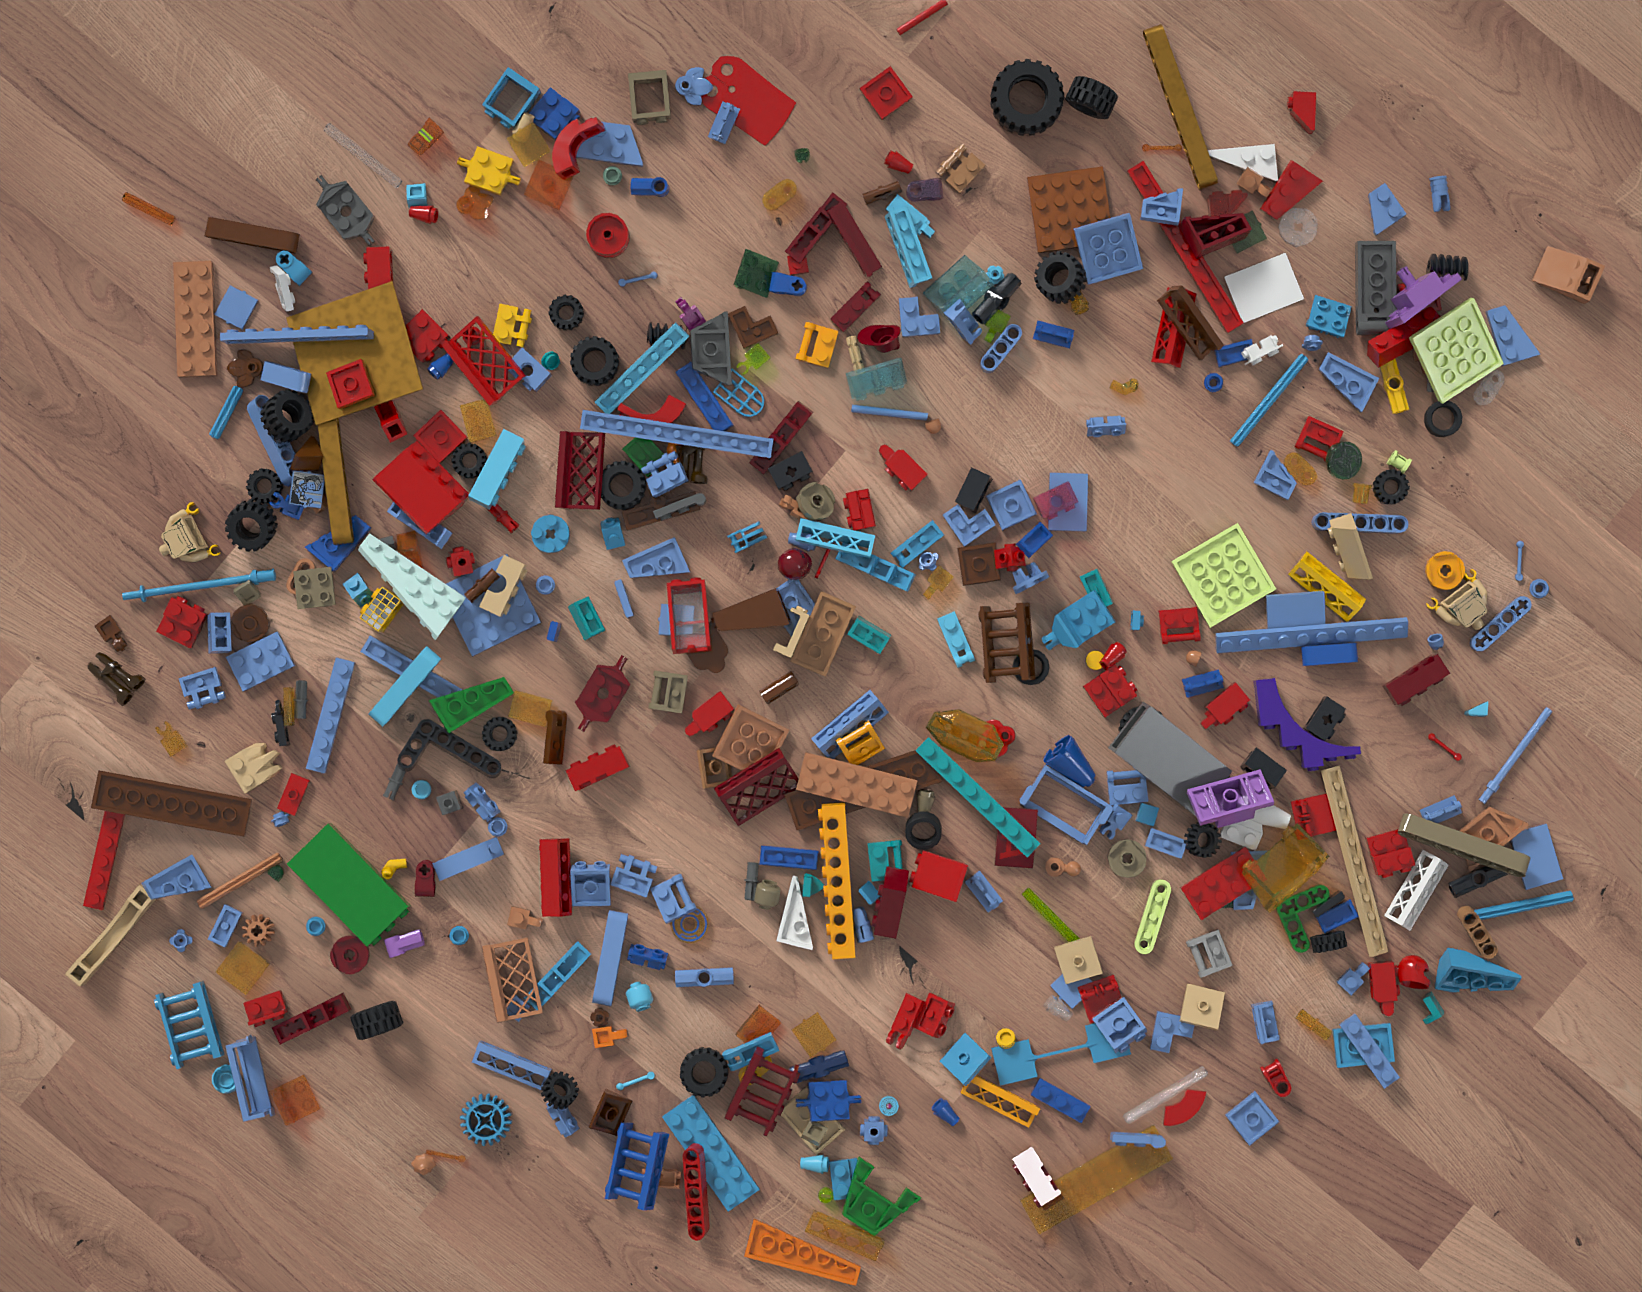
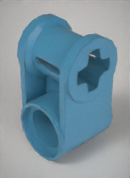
M280 251L277 254L276 263L299 286L312 273L308 267L296 259L290 252ZM282 257H289L288 260L290 262L288 264L283 263Z

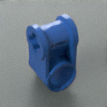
M772 272L769 292L801 296L806 292L807 285L802 278ZM797 282H800V285L803 287L796 291L793 285H797Z

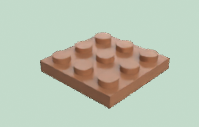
M738 704L712 756L742 771L774 750L781 748L789 729Z

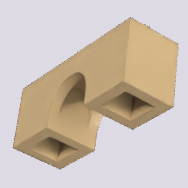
M503 555L496 572L505 577L506 587L499 593H494L487 589L479 607L499 617H502L503 614L507 615L511 607L509 604L511 597L515 598L519 590L517 585L520 579L524 580L528 570L525 569L527 565Z

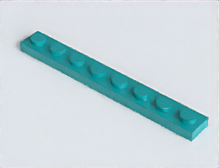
M929 737L916 749V752L1027 858L1041 844Z

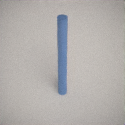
M852 405L851 412L925 421L928 418V413L860 405Z

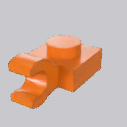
M612 1026L592 1029L595 1048L615 1045L614 1039L628 1037L627 1029L613 1031Z

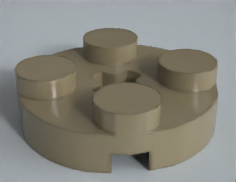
M812 482L804 486L796 497L800 511L811 521L824 520L834 511L835 497L833 492L826 485L817 484L818 482ZM813 497L815 500L819 499V506L814 504Z
M1129 839L1120 840L1109 850L1107 857L1109 866L1118 876L1126 878L1135 877L1144 870L1146 866V852L1138 842ZM1124 854L1132 855L1130 858L1132 860L1131 863H1123Z

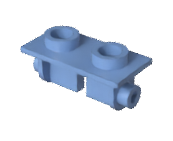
M722 102L708 137L726 144L740 109L730 103Z
M1121 415L1108 416L1107 423H1104L1103 417H1091L1090 420H1086V426L1088 427L1087 437H1101L1102 435L1119 436L1125 434L1126 431L1125 417H1121Z
M477 782L464 792L465 798L472 807L476 804L480 805L476 811L483 820L489 822L501 812L497 804L488 797L484 788Z
M1454 795L1419 811L1422 818L1440 823L1461 814L1460 808L1462 806Z
M978 871L965 881L987 912L995 909L1003 902L981 871Z
M549 1102L546 1103V1109L551 1118L554 1120L559 1117L560 1119L555 1125L561 1135L567 1137L580 1129L568 1107L566 1109L564 1107L562 1110H559V1107L553 1109V1104L549 1107Z

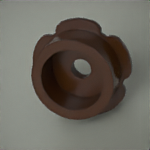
M597 1008L595 1012L591 1013L590 1019L593 1021L594 1026H606L609 1022V1013L606 1010Z

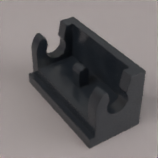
M971 467L955 502L977 513L993 480L992 477Z
M1257 747L1250 752L1240 766L1247 773L1261 769L1270 790L1277 786L1287 771Z

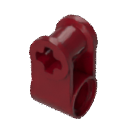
M423 860L416 866L415 897H435V869L432 864L433 862L430 860ZM424 864H426L427 868H430L426 874H424V870H421Z

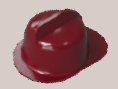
M870 325L858 333L857 339L863 345L874 346L880 353H887L900 348L898 336L901 329L897 325Z

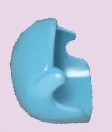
M228 1064L218 1067L212 1074L214 1088L223 1094H230L236 1091L231 1067Z

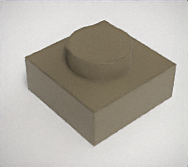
M250 580L234 589V594L243 605L250 604L261 597V593Z
M809 1121L801 1138L819 1146L828 1128L817 1122Z

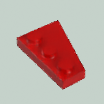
M1290 160L1260 210L1273 219L1278 220L1322 183L1323 180L1293 160Z

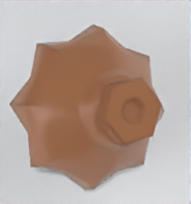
M425 1153L416 1155L415 1159L411 1162L414 1172L422 1175L430 1173L436 1165L433 1161V1156H428Z

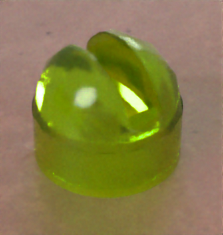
M828 1187L821 1188L818 1193L819 1200L822 1203L831 1202L833 1200V1191ZM821 1194L831 1195V1197H830V1198L821 1197Z

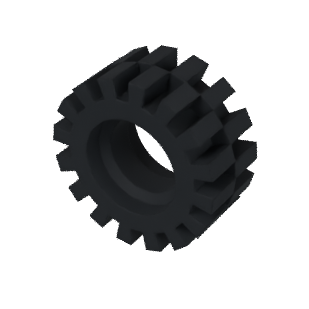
M572 295L558 296L549 306L550 320L557 328L564 331L577 328L582 323V318L584 317V309L581 303ZM565 305L571 306L574 310L572 318L564 320L559 316L560 308Z
M467 443L456 448V451L452 454L451 462L459 475L465 478H475L481 473L487 461V456L478 445ZM469 453L474 454L477 458V463L472 468H466L462 463L463 457Z
M261 468L253 471L254 473L250 474L249 480L246 481L248 495L255 501L260 500L263 504L277 500L278 498L273 495L274 492L281 494V489H283L278 475L270 469ZM268 479L271 482L272 487L268 493L259 492L257 485L260 480Z
M1399 470L1383 471L1373 482L1374 496L1378 498V501L1384 502V504L1392 505L1399 503L1409 493V480H1406V475L1402 474ZM1387 480H1394L1398 484V490L1395 494H1388L1384 490V484Z
M494 717L483 726L482 739L491 750L505 751L515 744L518 732L511 720L505 717ZM499 726L507 731L506 739L501 742L496 741L492 735L493 730Z
M1196 822V824L1191 825L1192 828H1187L1189 833H1185L1184 837H1187V840H1184V843L1188 844L1185 848L1189 850L1190 854L1207 858L1217 853L1215 849H1220L1221 846H1218V843H1221L1222 840L1218 839V837H1221V833H1217L1219 829L1213 824L1208 823L1200 826L1199 822ZM1201 833H1206L1207 843L1204 847H1200L1198 844Z
M1344 931L1328 932L1310 937L1313 953L1333 951L1347 947Z
M561 1071L559 1073L554 1072L542 1084L541 1091L543 1092L541 1096H545L544 1102L549 1101V1107L553 1104V1109L558 1107L559 1110H562L564 1107L566 1109L576 1099L579 1088H575L578 1084L577 1082L573 1083V1076L569 1078L568 1073L563 1075ZM554 1085L561 1086L565 1090L566 1095L561 1096L557 1094L554 1090Z

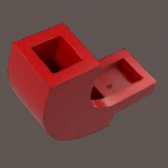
M597 117L587 119L584 123L575 119L565 126L558 135L553 147L552 161L555 172L561 179L565 180L580 173L576 159L580 145L585 140L606 131L604 124Z
M669 395L661 409L653 414H641L620 403L617 410L620 412V416L674 424L680 418L687 405Z
M393 400L374 406L380 419L381 427L390 443L407 435L406 427Z

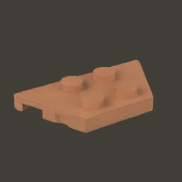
M1489 806L1459 831L1504 846L1527 828L1529 824ZM1466 859L1470 872L1480 865L1477 862Z

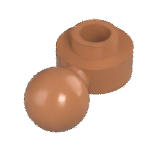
M1056 857L1049 859L1045 865L1046 872L1053 877L1060 876L1063 872H1067L1069 876L1074 877L1081 872V866L1078 862L1071 861L1068 864H1064L1060 858ZM1056 863L1058 865L1057 871L1052 870V864Z

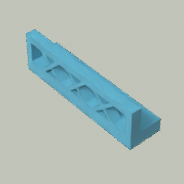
M907 206L889 211L885 216V220L909 287L913 288L919 283L931 280L932 275Z
M800 518L795 541L870 558L875 535ZM801 533H813V536L810 538L800 537ZM819 537L831 539V541L827 543L822 542ZM838 541L845 542L850 545L844 547L841 546ZM857 546L868 548V552L859 550Z

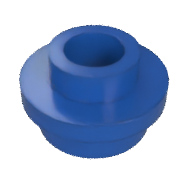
M1211 373L1205 377L1204 386L1209 392H1217L1223 386V379L1219 374ZM1216 380L1217 385L1211 386L1210 381Z

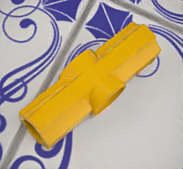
M1395 358L1380 367L1384 381L1383 388L1387 392L1392 414L1409 410L1403 388L1404 382L1400 376ZM1390 380L1397 382L1398 387L1396 389L1390 387Z

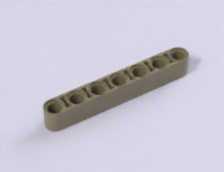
M1403 814L1398 829V834L1405 838L1517 877L1526 876L1531 858L1518 851L1412 814Z

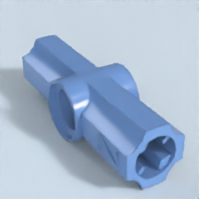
M733 967L675 970L676 987H706L734 984ZM702 972L709 974L710 980L708 982H702L699 979V975Z

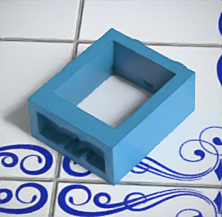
M508 67L482 106L488 116L491 118L496 116L501 120L500 123L508 129L512 127L514 129L524 112L527 113L534 104L541 91L540 88ZM509 80L531 94L513 121L492 107V104Z

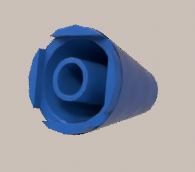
M1070 735L1061 738L1055 743L1056 747L1053 751L1051 749L1048 750L1043 761L1047 766L1081 787L1091 786L1095 781L1094 777L1096 774L1077 742Z

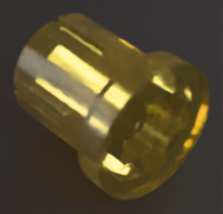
M1353 483L1352 502L1368 504L1369 490L1372 489V485Z

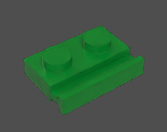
M635 437L622 448L640 470L648 462L656 461L664 455L653 441L649 439ZM651 472L646 474L648 478L652 475Z

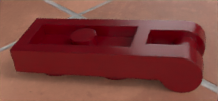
M868 281L830 318L843 333L881 296L878 291L871 287L872 285ZM865 292L870 296L867 301L862 297Z

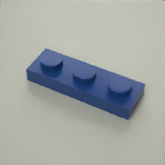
M1039 1078L1030 1094L1082 1123L1091 1107L1042 1078Z

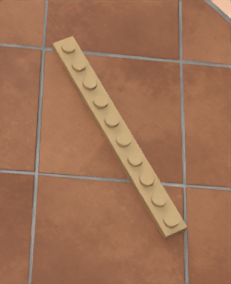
M1339 765L1321 770L1369 957H1374L1388 952Z

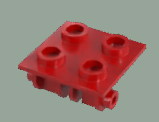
M1327 793L1290 801L1299 839L1336 831Z
M1114 975L1078 987L1089 1023H1093L1092 1019L1122 999Z

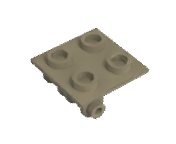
M331 567L293 571L298 609L336 605Z

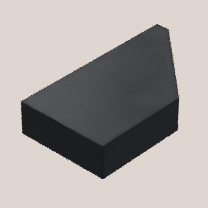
M1338 890L1325 902L1319 904L1312 911L1316 917L1321 916L1342 901L1345 895L1342 891Z

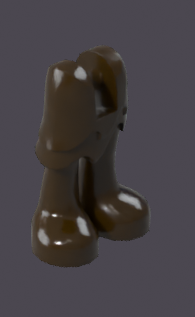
M681 444L678 456L681 455L680 463L688 478V481L685 483L689 482L690 456L694 454L690 483L707 484L708 478L703 474L702 470L705 448Z
M98 652L95 655L96 658L104 663L106 667L101 670L94 663L89 662L87 665L88 670L114 691L117 702L121 706L126 705L132 699L133 693L119 684L110 675H116L132 691L140 689L145 683L146 678L140 674L130 675L121 668L123 665H120L119 662L114 661L104 653Z

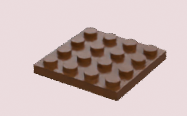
M1103 166L1027 177L1038 253L1078 248L1074 228L1110 218Z

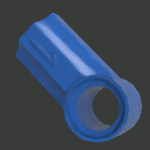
M662 177L631 178V195L664 197L669 193V185ZM658 183L665 184L664 190L660 192L656 191L655 187Z

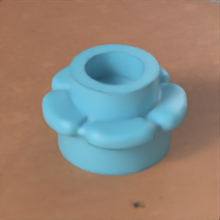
M990 266L987 269L986 279L991 284H998L1004 278L1003 269L1000 266Z

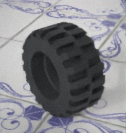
M1025 59L1023 62H1020V60L1014 61V64H1008L1002 72H999L993 83L990 95L993 115L995 119L999 120V124L1002 127H1007V131L1011 133L1014 131L1020 136H1024V134L1033 136L1037 132L1042 133L1046 128L1051 127L1060 115L1064 100L1063 84L1058 79L1059 75L1051 71L1052 67L1048 64L1046 66L1042 65V61L1036 60V62H1031V59ZM1031 81L1042 88L1045 94V103L1041 110L1034 114H1022L1011 106L1009 94L1016 83Z

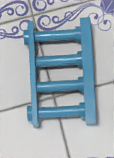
M204 981L192 984L193 988L191 991L164 998L163 993L155 995V1007L157 1010H160L172 1052L170 1060L172 1065L176 1066V1069L184 1067L183 1061L206 1054L213 1055V1059L225 1055ZM191 998L197 999V1009L170 1017L167 1005ZM198 1016L202 1018L204 1024L202 1028L175 1035L172 1024ZM202 1035L207 1036L209 1044L206 1047L180 1054L178 1042Z

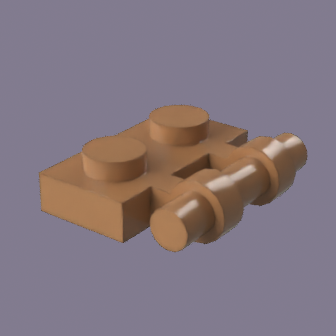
M963 144L955 148L951 152L952 155L946 161H943L940 164L941 167L936 171L940 177L945 172L950 175L946 183L958 194L986 166L972 152L966 158L963 153L967 150V147ZM958 159L961 164L954 170L951 166Z

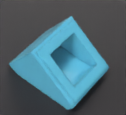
M425 183L406 185L409 209L411 206H428Z
M1488 701L1465 711L1464 715L1487 716Z

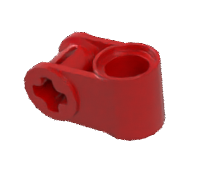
M1275 1059L1273 1063L1266 1067H1260L1263 1076L1276 1095L1286 1097L1291 1093V1084L1278 1059ZM1279 1083L1286 1084L1285 1092L1279 1093L1277 1091Z

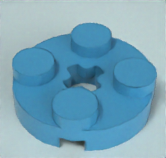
M554 515L542 516L533 525L531 530L532 541L543 552L557 553L567 546L570 531L567 523L562 518ZM548 529L551 531L554 529L556 531L554 533V539H552L551 537L548 539L546 538V531Z

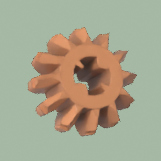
M259 914L258 919L256 915H252L251 920H245L248 926L242 927V930L247 931L242 936L250 937L247 940L248 944L254 940V947H257L259 942L262 946H265L266 941H272L269 935L275 934V931L270 930V928L275 926L274 923L268 925L269 917L263 921V914ZM260 926L263 932L257 935L255 928Z

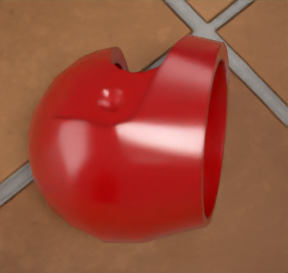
M1417 955L1404 957L1397 966L1400 984L1413 989H1428L1431 982L1424 976V973L1429 971L1427 962Z

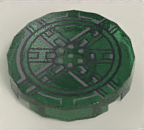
M1348 441L1335 443L1326 455L1327 470L1333 477L1345 480L1354 477L1362 464L1360 449Z

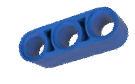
M1357 643L1301 647L1303 666L1358 662Z

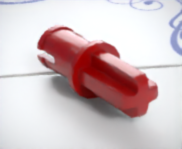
M498 504L496 506L492 505L490 510L487 509L497 519L496 522H500L510 533H513V530L515 531L519 527V524L508 515V511H504Z

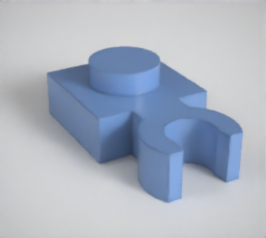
M1115 803L1113 811L1107 819L1108 823L1101 826L1099 832L1104 835L1109 830L1107 837L1110 840L1113 839L1116 833L1115 830L1117 828L1122 830L1132 817V814Z

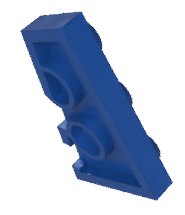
M357 515L351 518L354 535L353 543L334 545L332 534L329 532L312 544H308L305 548L335 572L371 529Z

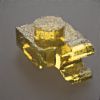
M938 565L927 579L931 585L923 596L929 600L937 589L942 592L954 576Z

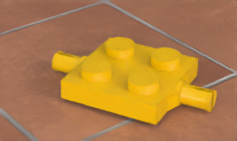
M477 146L471 160L458 158L457 165L467 167L465 184L501 196L503 188L508 182L519 186L521 178L511 175L510 169L514 160L507 156Z

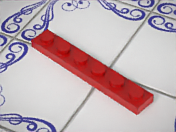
M104 811L83 903L85 907L99 910L104 909L124 822V814Z

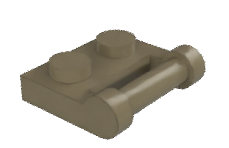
M654 671L653 693L648 708L683 713L688 675ZM662 678H668L664 705L659 704Z

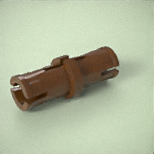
M897 180L885 186L880 185L877 189L862 193L866 205L880 199L886 200V197L901 193L902 190Z
M491 568L480 580L477 579L476 584L464 595L473 603L500 576Z

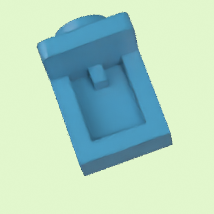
M611 517L601 521V530L606 549L625 546L619 518Z
M359 573L343 583L351 598L360 607H363L366 603L368 604L373 599L371 597L373 592Z

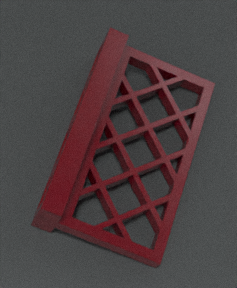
M560 431L555 508L600 510L606 433ZM577 436L581 437L584 441L579 448L576 446ZM594 437H599L598 445L594 449L590 442ZM588 446L592 452L585 458L581 451ZM579 455L583 461L576 467L575 458ZM595 455L597 464L592 467L589 461ZM586 465L590 472L584 477L580 470ZM576 474L581 479L577 486L573 484ZM592 475L596 477V483L593 486L587 481ZM585 484L589 491L583 496L579 489ZM576 493L580 500L575 505H572V496ZM591 494L595 497L594 505H589L586 501Z
M778 748L716 786L714 790L736 824L740 826L785 798L784 794L795 791L799 778L781 749ZM784 764L786 765L785 774L776 773L779 767ZM770 776L768 784L760 783L761 778ZM775 777L783 778L781 786L772 785ZM787 779H794L797 782L791 787L785 786ZM748 786H754L752 794L743 793L744 789ZM758 787L767 788L764 796L756 795ZM770 790H779L778 795L770 797ZM732 796L738 797L736 804L727 803L726 800ZM742 797L750 798L748 806L740 805ZM754 799L763 800L760 806L752 807ZM738 809L746 810L745 815L738 819L736 816Z

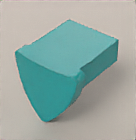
M805 873L802 896L810 897L823 889L824 884L814 875Z
M1432 991L1425 994L1423 1001L1431 1012L1430 1015L1423 1019L1426 1025L1442 1017L1444 1010Z

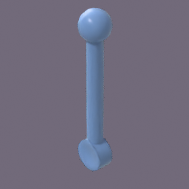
M654 271L645 276L628 280L620 279L618 283L621 287H624L627 283L648 278L656 279L658 274Z
M1518 541L1516 544L1518 547V565L1515 579L1521 581L1523 579L1521 562L1524 542Z

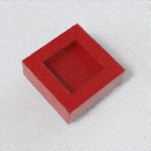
M790 255L787 256L790 276L809 273L807 257L799 263Z

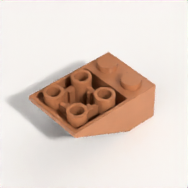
M1547 246L1532 281L1586 304L1591 300L1605 266L1588 258Z

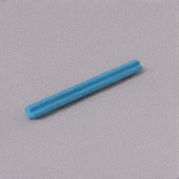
M1300 354L1232 437L1230 442L1234 446L1238 447L1308 362V358L1305 355Z
M1565 891L1476 909L1474 911L1481 920L1572 902L1574 897L1571 891ZM1468 914L1465 920L1470 919L1472 914Z

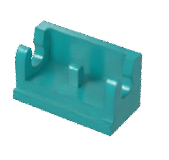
M860 615L847 634L878 654H881L891 637V634Z

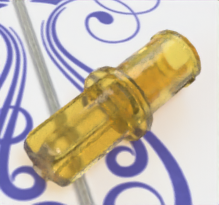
M1301 1009L1295 1017L1296 1020H1299L1308 1027L1309 1031L1312 1030L1324 1040L1329 1039L1332 1031L1321 1024L1318 1018L1315 1019L1304 1009Z

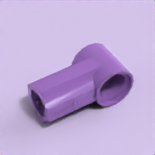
M420 929L401 936L399 934L384 939L389 958L425 945Z

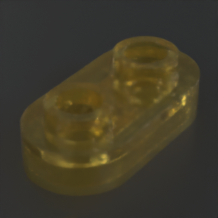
M784 179L763 195V206L770 211L781 207L795 196L797 192L795 182L790 179ZM790 187L791 191L789 193H785L784 188ZM770 198H774L776 202L774 204H770L768 200Z
M1292 452L1286 455L1284 466L1301 485L1309 486L1316 481L1317 473L1315 469L1299 453ZM1292 458L1297 460V465H1292ZM1305 472L1310 473V479L1304 477Z

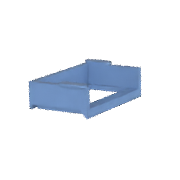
M1047 765L1043 766L1032 786L1030 785L1026 788L1019 804L1026 809L1038 810L1037 816L1084 845L1088 844L1098 826L1105 824L1113 811L1111 805ZM1044 774L1101 809L1086 835L1029 800Z
M248 1035L245 1039L236 1040V1042L226 1045L243 1122L265 1117L268 1114L270 1117L274 1116L275 1109L271 1105L256 1037ZM235 1047H237L252 1112H249Z

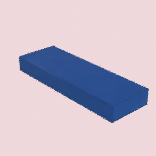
M761 845L759 865L817 870L819 851Z

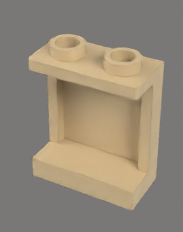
M799 606L796 609L791 608L790 610L792 613L799 615L800 619L788 646L784 647L776 643L773 649L792 658L810 617L807 614L808 610Z

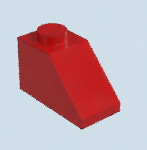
M1293 91L1291 97L1287 99V108H1290V115L1308 134H1312L1315 131L1316 92Z

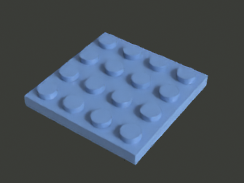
M503 556L473 570V573L465 574L446 585L466 597L464 593L476 584L477 579L480 580L491 568L495 571L497 570ZM499 573L497 574L500 578L488 588L494 593H499L506 587V579ZM521 580L517 585L519 587L515 598L511 597L509 604L511 607L507 615L503 614L502 617H499L479 607L486 592L482 593L473 603L466 598L454 614L453 619L472 657L541 623Z

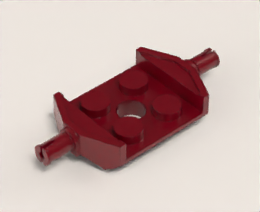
M621 655L614 666H596V669L575 701L584 718L578 727L579 730L585 732L592 721L609 722L631 685L622 672V668L628 658H624ZM601 688H606L609 692L606 699H601L598 696V691Z

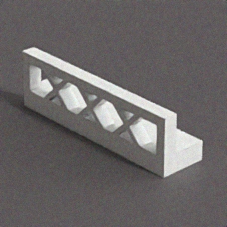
M1422 850L1415 862V866L1412 867L1384 916L1410 931L1449 865L1440 858ZM1426 856L1432 859L1430 865L1423 868L1422 863ZM1421 874L1420 882L1413 884L1414 876ZM1411 890L1412 896L1409 900L1404 901L1403 895ZM1401 907L1402 913L1399 918L1393 917L1392 914L1395 909Z

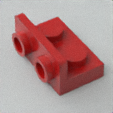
M281 990L243 1003L249 1019L247 1022L248 1026L254 1024V1027L266 1024L265 1020L270 1018L273 1021L284 1018L283 1014L288 1012Z
M929 992L914 1028L940 1039L946 1032V1024L949 1018L954 1014L955 1003Z

